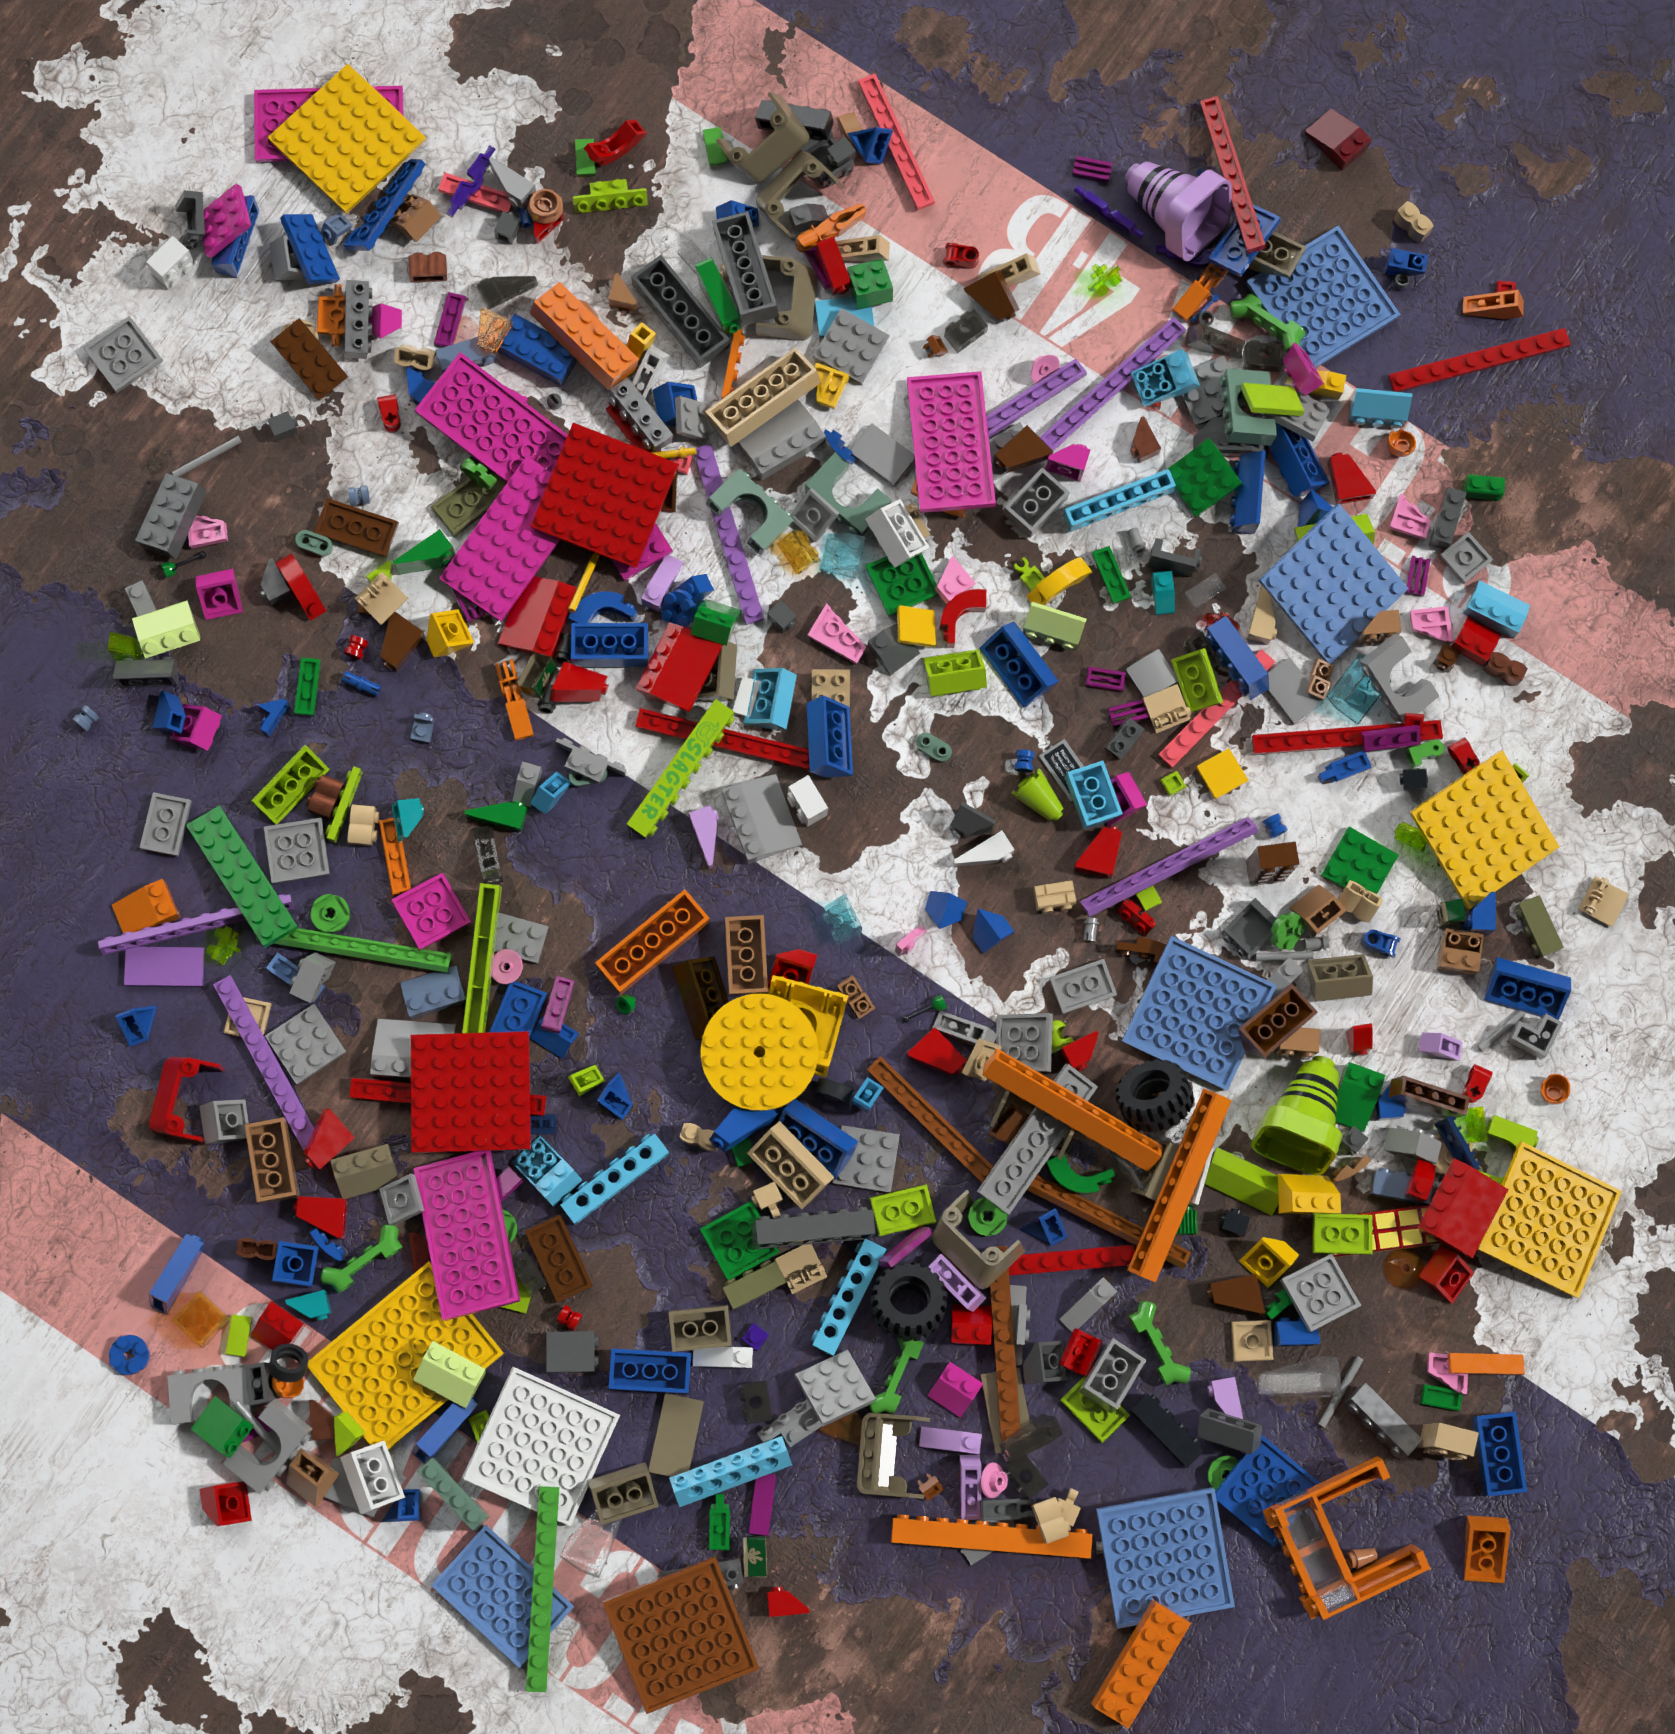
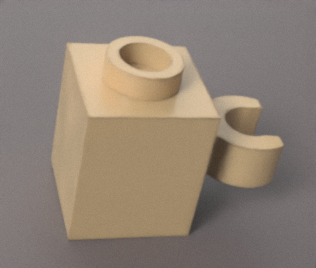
M775 1182L753 1191L754 1196L751 1198L756 1208L760 1207V1210L769 1208L773 1219L781 1215L776 1204L782 1202L783 1199Z
M1070 1488L1065 1501L1057 1498V1500L1061 1501L1064 1511L1061 1512L1063 1519H1067L1070 1526L1073 1527L1081 1508L1073 1505L1078 1491Z

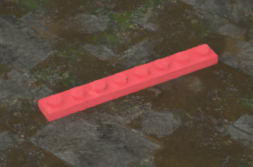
M876 74L858 80V84L878 127L893 130L888 148L917 211L935 203L933 196Z
M1263 649L1255 655L1266 671L1275 663ZM1231 680L1220 691L1223 703L1202 709L1159 753L1158 757L1171 769L1243 696L1239 691L1238 683Z

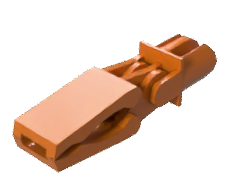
M862 203L833 213L816 228L811 225L810 229L798 235L796 249L799 252H805L816 247L817 242L832 236H841L864 218L866 213L865 206ZM849 219V220H847V221H845V222H843V223H838V222H840V221Z
M1209 263L1208 267L1200 275V280L1194 281L1173 307L1172 311L1187 322L1209 297L1210 290L1223 280L1228 271H1221L1222 268Z
M510 659L514 677H510L506 661L502 662L506 679H502L498 663H495V668L503 697H506L508 701L505 704L515 741L533 737L534 734L524 698L521 699L520 697L522 690L518 685L519 679L514 661Z

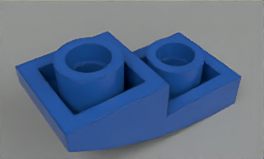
M825 429L824 434L831 447L838 455L852 465L856 458L851 455L853 453L851 450L843 446L845 442L840 439L842 435L835 430L830 432Z
M317 1228L310 1232L316 1243L327 1254L340 1262L345 1261L343 1258L345 1252L340 1244L336 1245V1243L332 1242L327 1245L326 1242L329 1240L325 1232H320Z

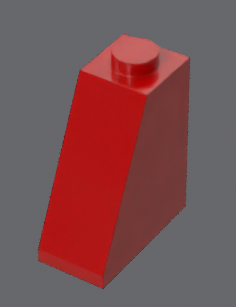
M832 236L817 242L815 257L832 294L842 295L848 292L851 280L835 237Z
M1335 453L1329 458L1327 464L1336 504L1374 498L1376 490L1349 454Z
M564 661L552 687L550 701L599 702L602 695H606L609 685L606 684L607 676Z
M1115 826L1103 827L1078 859L1073 870L1111 879L1122 831H1119V828Z
M936 1027L906 1054L908 1059L949 1076H953L955 1073L959 1075L967 1062Z
M330 1108L322 1110L303 1152V1155L306 1157L304 1161L312 1169L315 1167V1169L320 1170L355 1138Z
M298 1196L293 1206V1212L296 1213L298 1218L340 1240H344L347 1212L346 1199Z

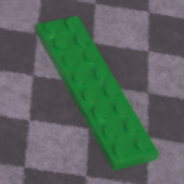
M220 805L186 825L264 948L298 929L297 924Z

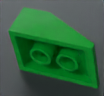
M439 529L395 559L393 564L398 575L439 569L443 566H448L454 558L455 552L451 543Z
M705 599L699 605L694 616L690 634L727 646L742 610Z
M1348 1062L1339 1081L1336 1123L1350 1128L1355 1126L1358 1130L1364 1132L1380 1095L1386 1075Z

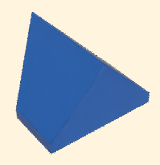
M874 127L850 132L847 135L865 162L882 164L893 130Z
M1312 489L1300 503L1298 527L1318 523L1333 508Z
M930 891L925 910L937 927L941 929L962 921L967 901L951 893Z
M978 908L972 939L984 954L1015 931L1004 916Z
M157 1005L133 1008L115 1015L130 1047L148 1040Z
M618 1072L607 1084L597 1099V1103L623 1120L633 1106V1103L630 1100L621 1074Z
M1056 1209L1047 1212L1019 1229L1048 1243L1050 1246L1068 1237Z
M420 1489L403 1490L405 1498L395 1501L381 1522L421 1521Z

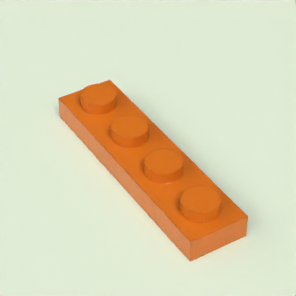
M742 329L733 335L721 400L735 390L732 385L733 381H737L739 370H736V365L741 363L742 353L739 350L740 346H744L745 335H743Z

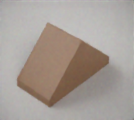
M616 273L609 295V306L632 311L638 310L637 301L620 275Z

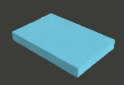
M853 297L815 301L819 338L825 337L841 308L874 326L872 306L857 309Z

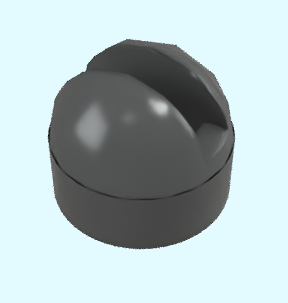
M1405 273L1397 274L1394 280L1395 287L1399 290L1407 288L1410 282L1409 276Z
M1204 311L1199 316V322L1203 326H1210L1214 321V315L1210 311ZM1202 317L1211 319V321L1202 320Z
M550 394L547 397L548 407L552 410L559 409L562 405L561 397L558 394ZM554 397L558 403L555 404L551 398Z

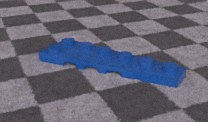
M410 159L394 181L385 190L386 195L376 201L374 204L376 208L373 212L367 213L364 216L363 220L365 222L360 228L356 227L342 244L346 250L370 251L375 246L376 240L384 232L388 222L394 217L395 211L403 203L404 197L412 189L417 177L422 174V170L426 165L422 159Z

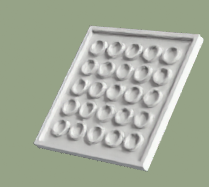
M512 1367L462 1479L537 1512L539 1486L560 1487L557 1521L571 1526L589 1486L588 1480H591L620 1415Z

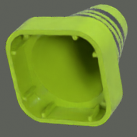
M1318 1055L1314 1056L1312 1060L1302 1063L1274 1106H1270L1259 1121L1251 1143V1147L1255 1152L1305 1174L1322 1175L1336 1158L1343 1137L1341 1131L1335 1127L1339 1073L1334 1068L1335 1063L1331 1059Z

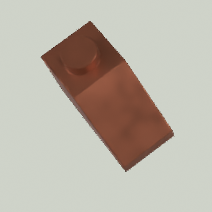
M1144 416L1140 418L1130 449L1131 455L1134 459L1137 458L1139 463L1158 455L1161 450V446Z
M309 1400L311 1428H313L311 1431L312 1440L335 1439V1416L316 1400Z

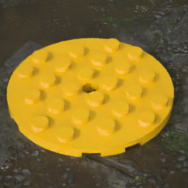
M750 994L728 1002L711 1018L702 1037L701 1062L708 1082L720 1097L734 1106L745 1110L769 1111L790 1103L806 1089L817 1067L818 1042L810 1021L794 1004L774 995ZM757 1047H762L765 1050L763 1057L759 1058L754 1055V1050Z

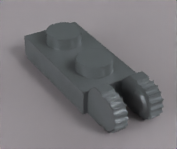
M1034 1499L980 1500V1521L1034 1517L1032 1511L1021 1512L1020 1505L1034 1504Z

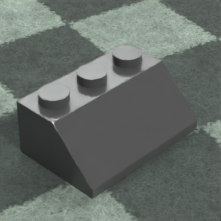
M143 657L141 660L123 658L122 661H116L113 679L120 688L178 686V663L172 657H161L159 660H153L151 657Z

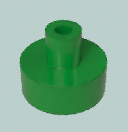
M623 994L616 999V1007L619 1012L627 1015L634 1011L636 999L634 996Z

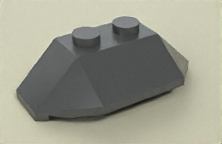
M1213 417L1193 437V449L1206 439L1211 438L1224 457H1239L1241 454L1266 451L1265 458H1268V445L1228 442L1227 434L1224 432L1226 421L1223 417Z

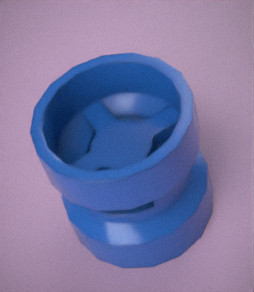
M1016 750L1015 757L1017 762L1014 765V770L1023 773L1033 772L1032 760L1034 759L1035 752Z
M1279 813L1262 821L1264 827L1268 828V834L1271 839L1288 831L1286 825L1282 824V818Z

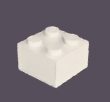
M174 236L146 261L152 275L168 290L176 286L180 278L184 274H188L195 265L189 250Z
M809 775L788 787L787 800L792 808L796 807L797 817L802 824L805 823L808 827L827 816L828 807Z

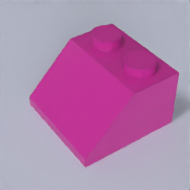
M1296 342L1292 344L1283 359L1286 366L1284 370L1289 378H1293L1294 382L1292 385L1297 392L1301 391L1306 396L1323 385L1324 382L1309 355Z
M1072 444L1049 455L1045 470L1081 482L1091 449H1087V446L1083 444Z
M234 569L196 576V589L205 620L243 612Z
M183 704L182 707L186 716L182 733H171L169 739L198 750L208 751L213 743L215 732L219 728L222 715L204 706Z
M1129 772L1117 775L1111 779L1123 814L1107 821L1108 826H1112L1133 815L1147 805Z
M949 1362L927 1396L961 1418L983 1383Z

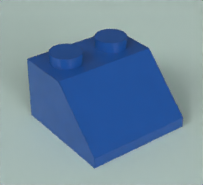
M666 382L653 389L657 414L666 426H676V397L683 396L697 401L694 385Z
M1495 892L1489 893L1466 915V921L1461 925L1462 930L1484 934V936H1489L1496 930Z
M279 1241L272 1281L312 1288L319 1247Z
M1279 1318V1322H1274L1275 1347L1315 1346L1320 1344L1318 1329L1309 1333L1301 1318H1298V1321H1291V1318Z

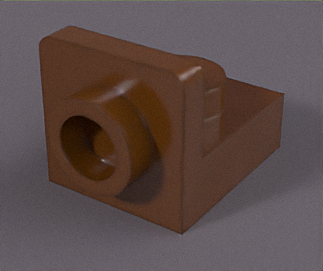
M1444 643L1433 664L1440 671L1450 672L1461 651Z

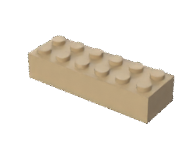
M795 347L706 410L708 421L728 445L732 447L821 383L814 366Z

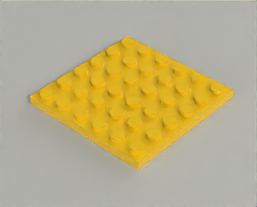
M346 64L269 135L268 140L345 214H348L426 141V137L349 64Z
M1503 750L1498 751L1409 812L1458 896L1463 898L1466 909H1471L1489 893L1496 892L1560 847Z
M1519 1142L1502 1182V1185L1508 1188L1509 1191L1478 1250L1574 1298H1579L1622 1191L1524 1142Z

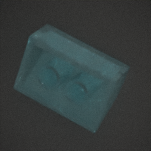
M1361 653L1356 656L1326 695L1335 709L1358 725L1380 697V694L1372 688L1370 678L1366 677L1361 670L1363 667L1359 661L1367 656Z

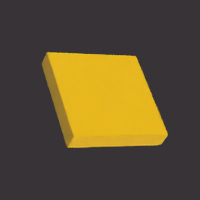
M899 605L897 608L898 643L933 648L936 645L935 610Z
M1230 748L1196 766L1197 771L1215 800L1249 781Z

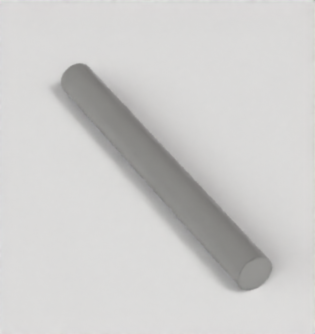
M236 436L174 470L172 474L180 477L240 444L242 441L239 436Z
M1356 1356L1318 1423L1321 1427L1325 1428L1361 1366L1362 1358Z
M239 1399L235 1400L232 1405L246 1420L254 1425L253 1429L279 1456L281 1451L279 1444Z

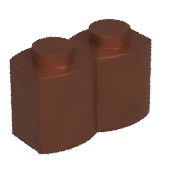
M416 252L408 256L410 282L447 281L446 254L432 252L429 255H424L421 252Z
M1493 652L1483 668L1488 675L1501 678L1505 683L1512 686H1517L1523 680L1528 669L1523 663L1510 660L1506 655L1499 652Z
M323 774L321 778H317L314 784V789L316 790L313 796H309L306 803L308 811L331 820L334 808L340 800V792L342 788H345L344 782Z
M241 1238L238 1240L236 1254L246 1259L260 1258L272 1262L276 1261L278 1244L271 1240L258 1242L251 1238Z

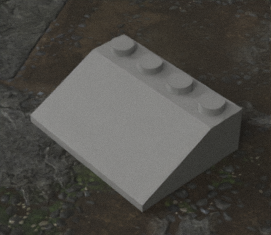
M796 400L740 440L738 445L762 481L825 444L826 436L799 400Z
M776 774L740 782L722 789L725 804L748 864L802 846Z
M378 1019L371 1060V1076L411 1080V1035L454 1034L456 1024Z

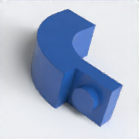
M609 591L597 592L579 602L575 613L571 612L569 616V623H591L594 617L602 612H614L634 622L637 617V610L629 603L623 604L624 595Z

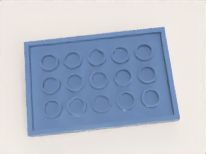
M485 1525L431 1586L517 1667L520 1668L528 1659L534 1568L488 1525ZM554 1587L550 1633L574 1608V1605Z

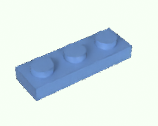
M278 952L266 967L268 971L288 985H290L292 978L297 976L299 972L295 964ZM322 984V987H321V989H320V991H319V993H318V996L321 994V992H322L323 989L325 988V985Z

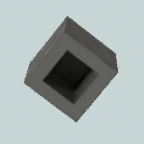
M846 137L827 148L826 160L830 166L834 165L837 169L850 159L854 160L856 151Z
M503 211L494 229L495 238L513 244L521 227L519 216L512 212L506 213Z
M289 411L267 419L277 442L298 433L295 428L299 426L295 416H290Z
M781 600L767 613V618L782 633L786 630H792L797 624L795 622L797 615Z
M1352 1126L1342 1137L1340 1145L1351 1155H1354L1369 1138L1355 1126Z

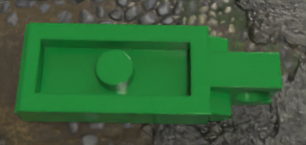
M717 1493L716 1504H711L709 1550H729V1504H724V1493Z

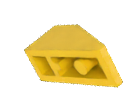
M1317 371L1324 384L1310 394L1339 400L1343 394L1347 375L1330 371ZM1287 375L1285 384L1293 387L1292 383L1294 380Z

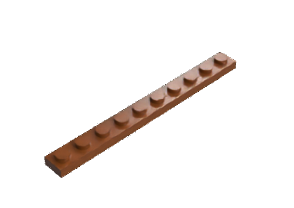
M880 1056L867 1069V1072L979 1182L983 1183L993 1169V1166Z
M1038 1174L1027 1188L1033 1194L1138 1246L1144 1232V1228L1064 1189ZM1172 1243L1165 1260L1184 1269L1191 1252Z
M996 1246L1003 1253L1007 1250V1246ZM1008 1268L990 1285L1001 1447L1022 1445Z

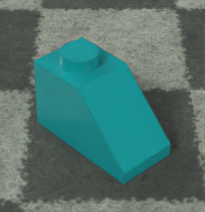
M1172 571L1153 573L1150 580L1155 615L1175 613Z
M419 798L397 800L392 805L398 842L404 841L423 817L424 808L420 804Z
M326 1290L285 1300L287 1305L311 1319H316V1322L328 1319L327 1315L332 1314Z

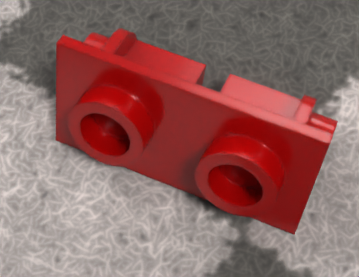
M1126 899L1116 912L1122 919L1126 920L1146 937L1156 925L1154 919L1145 911L1140 916L1138 912L1141 908L1132 900Z

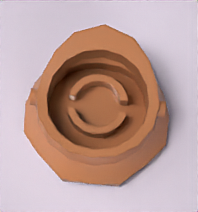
M541 189L535 193L533 192L527 207L533 221L542 224L556 221L563 213L562 198L550 189Z

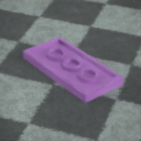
M135 947L127 949L125 951L124 985L203 987L205 948Z

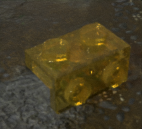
M801 530L791 531L777 543L796 574H801L813 563L821 561L818 557V551L811 546L808 536Z

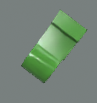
M1432 740L1408 748L1405 754L1410 767L1418 768L1422 764V760L1438 758L1444 752V745L1439 740Z

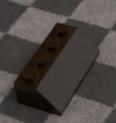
M715 956L689 959L672 967L695 1041L702 1040L704 1031L711 1018L729 1002Z

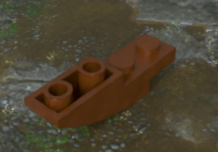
M1137 937L1135 944L1117 942L1115 952L1124 957H1131V954L1139 955L1138 958L1150 959V957H1153L1152 965H1157L1166 944L1149 938Z

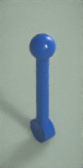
M1214 294L1211 300L1196 315L1191 316V321L1193 323L1197 322L1202 312L1214 302H1218L1219 296Z

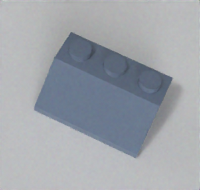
M457 966L449 967L448 973L436 971L400 982L411 1020L466 1003V996Z

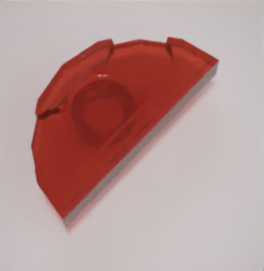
M1206 613L1204 615L1203 621L1209 624H1214L1227 616L1238 632L1240 630V624L1231 619L1230 615L1226 613Z
M409 1233L413 1271L417 1272L430 1260L428 1242L417 1233Z

